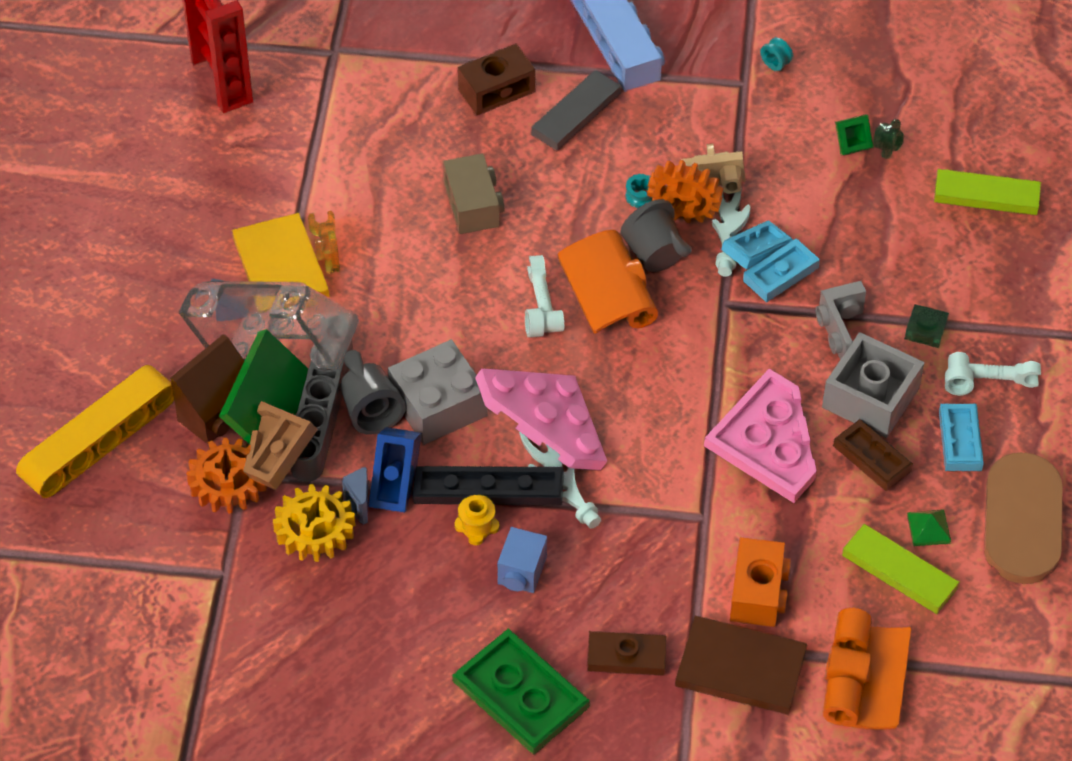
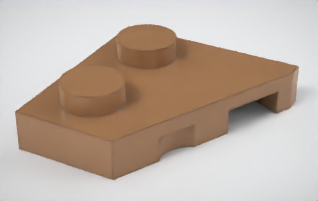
M261 401L257 410L262 416L259 430L252 431L250 440L251 450L246 457L243 472L250 479L277 490L318 429L306 419Z

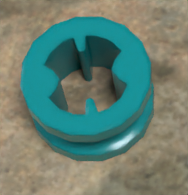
M772 38L768 44H765L760 49L763 62L774 71H780L793 60L791 47L781 38Z
M636 174L627 180L625 198L631 206L639 208L652 201L653 197L647 196V192L643 191L644 189L648 191L649 175Z

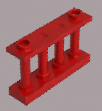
M183 0L191 62L193 66L205 61L209 63L214 73L217 104L222 113L224 114L253 103L244 12L238 0L225 5L220 0Z

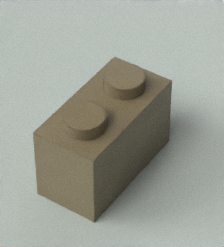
M484 154L444 160V186L458 233L464 234L499 227V213L504 212V201L502 193L495 192V171L493 166L487 167Z

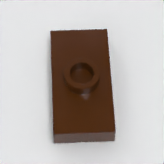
M861 419L834 439L833 447L885 491L889 490L912 471L913 463Z
M589 631L587 671L665 676L666 635Z

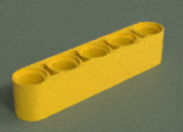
M151 365L141 367L28 452L18 463L16 474L42 498H49L55 495L167 409L174 401L171 381Z

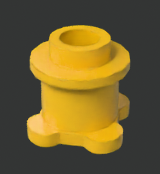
M471 495L464 498L459 504V517L455 520V529L457 532H463L468 537L471 545H481L484 538L499 531V521L494 518L495 505L489 498L482 495Z

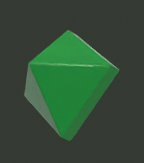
M868 114L835 122L841 155L874 148Z
M944 509L907 512L913 547L951 544Z

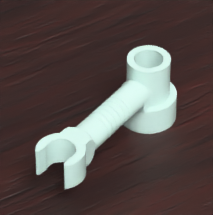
M543 255L529 256L530 266H527L530 281L533 283L538 308L525 310L527 337H543L544 333L564 331V314L562 310L553 311L546 281Z
M955 352L948 357V369L945 372V389L953 395H966L974 388V378L1014 380L1015 383L1022 384L1025 387L1039 386L1038 375H1041V364L1035 361H1028L1023 364L1018 363L1015 366L970 363L969 356L966 353Z

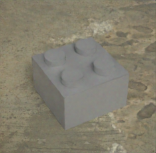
M859 332L826 380L822 408L853 423L861 419L877 434L887 439L920 389L925 362Z
M452 339L388 367V378L398 389L405 401L406 410L404 417L414 432L422 433L421 442L423 445L488 416L487 407L484 404L475 379L477 375Z

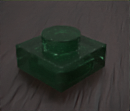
M914 304L904 339L939 348L949 313Z

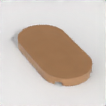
M1012 453L997 460L988 474L986 483L984 553L990 566L992 567L993 565L999 571V575L1006 580L1020 584H1032L1043 580L1046 575L1050 574L1051 571L1053 572L1060 560L1062 551V480L1056 468L1046 459L1031 453Z

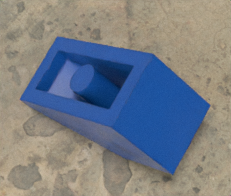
M385 427L378 433L368 507L406 512L414 483L415 469L418 465L421 432Z

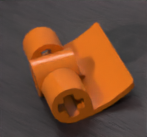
M610 229L590 235L558 252V260L594 334L624 318L627 319L629 326L636 329L649 326L657 319L658 310L646 288V276L642 264L638 259H632L617 230Z
M858 608L842 609L837 615L833 645H831L826 665L825 679L827 680L823 717L830 723L852 728L896 729L900 719L911 627H871L872 617L866 611Z

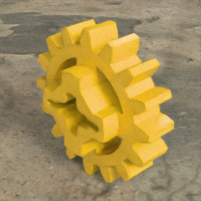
M310 484L308 492L305 493L297 487L295 488L294 498L284 495L282 497L283 507H275L276 519H273V527L278 545L285 544L288 555L297 550L299 552V560L303 561L308 554H312L314 561L319 562L320 554L326 553L329 558H333V549L337 547L338 549L345 550L346 539H353L355 514L352 513L350 500L343 502L341 491L330 495L329 486L327 485L322 488L321 492L316 491L314 484Z

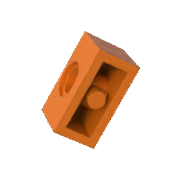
M739 538L730 622L775 627L777 612L785 613L787 590H780L781 580L788 581L791 558H783L785 543ZM756 581H763L766 584H759Z

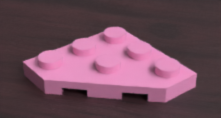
M481 368L475 379L484 404L496 415L502 411L518 423L515 429L539 446L544 442L560 454L558 460L568 468L601 470L607 459L575 376Z
M768 369L705 437L704 447L795 503L816 479V465L811 454L810 437L806 418L803 416L799 387L771 369Z

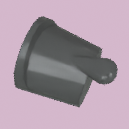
M664 199L648 202L636 209L624 221L620 230L624 240L649 272L665 270L677 263L682 256L687 257L692 251L691 246L681 238L673 221L675 209L670 201Z
M356 350L346 352L344 363L349 368V371L342 378L340 389L353 427L363 434H378L385 427L391 428L395 426L406 410L405 401L400 392L379 365L374 363L363 364L362 356Z

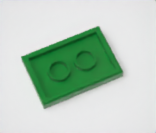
M267 329L259 331L219 417L250 445L252 431L259 430L262 416L257 410L261 401L296 415L309 369Z
M509 628L452 674V682L533 755L590 707V700Z

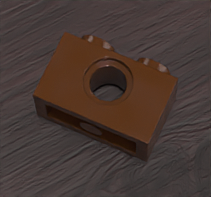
M517 44L499 49L494 53L457 67L458 91L476 116L535 92L536 69Z

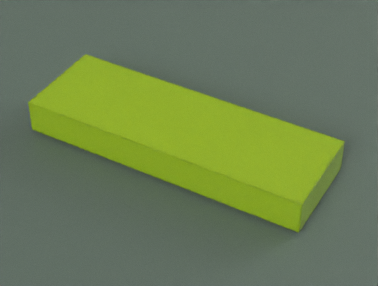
M938 169L934 202L1037 215L1041 182Z
M866 524L862 525L843 548V557L935 614L940 612L958 589L959 582Z

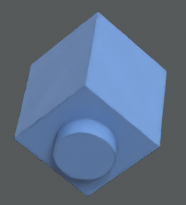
M511 527L497 563L498 584L512 591L534 593L547 558V536Z

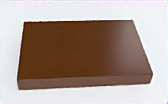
M695 615L675 679V686L789 715L807 643Z

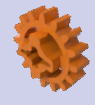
M669 160L666 162L665 167L657 165L655 172H652L647 185L649 187L647 196L653 197L652 201L660 199L670 201L675 209L673 220H677L680 216L684 217L686 223H690L692 218L701 223L704 221L705 216L712 219L715 211H719L723 199L721 197L723 188L718 186V178L708 177L709 169L700 171L698 170L697 163H693L691 167L686 166L684 160H680L679 164L675 166Z
M225 437L222 440V445L217 446L213 441H209L208 451L200 448L196 450L197 459L189 460L190 471L186 472L191 496L198 497L201 507L210 502L212 512L216 513L221 506H225L227 513L230 514L235 505H239L242 510H246V501L248 499L258 502V491H266V485L250 479L243 472L251 445L244 448L242 439L239 438L233 445L229 444L228 438ZM227 471H230V473H228L229 479L225 480V477H227Z

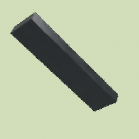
M416 466L413 502L414 504H460L466 497L482 495L489 498L494 505H562L563 467Z

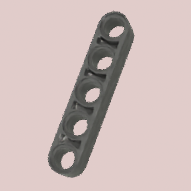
M331 318L322 323L296 416L310 421L318 429L291 468L293 477L302 482H311L321 476L342 400L340 383L344 375L349 371V368L344 363V355L346 352L353 350L352 329L350 324L344 319Z

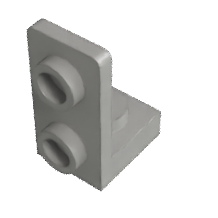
M862 281L821 290L819 306L815 308L819 325L821 327L825 326L828 332L830 349L833 354H838L840 360L853 342L842 318L849 319L863 313L866 290Z

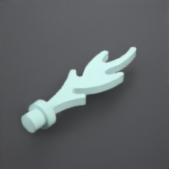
M741 191L735 193L730 202H726L723 197L718 211L722 223L716 219L712 220V226L720 238L721 245H723L724 240L741 231L749 219L750 205H746L740 212L737 211L741 202ZM721 252L716 256L715 264L718 268V273L721 276L727 277L732 274V270L736 268L737 262L726 253Z
M519 432L521 441L528 453L537 462L542 464L543 467H563L562 462L558 460L560 457L558 452L547 444L545 445L548 448V452H541L524 434ZM533 464L528 465V467H537ZM568 468L564 472L563 489L567 491L563 492L562 501L571 504L577 509L575 516L580 523H586L589 528H595L601 522L598 508L592 502L585 503L575 481V469Z

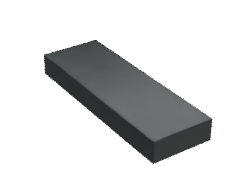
M594 70L531 127V135L558 151L621 94V85L599 71Z

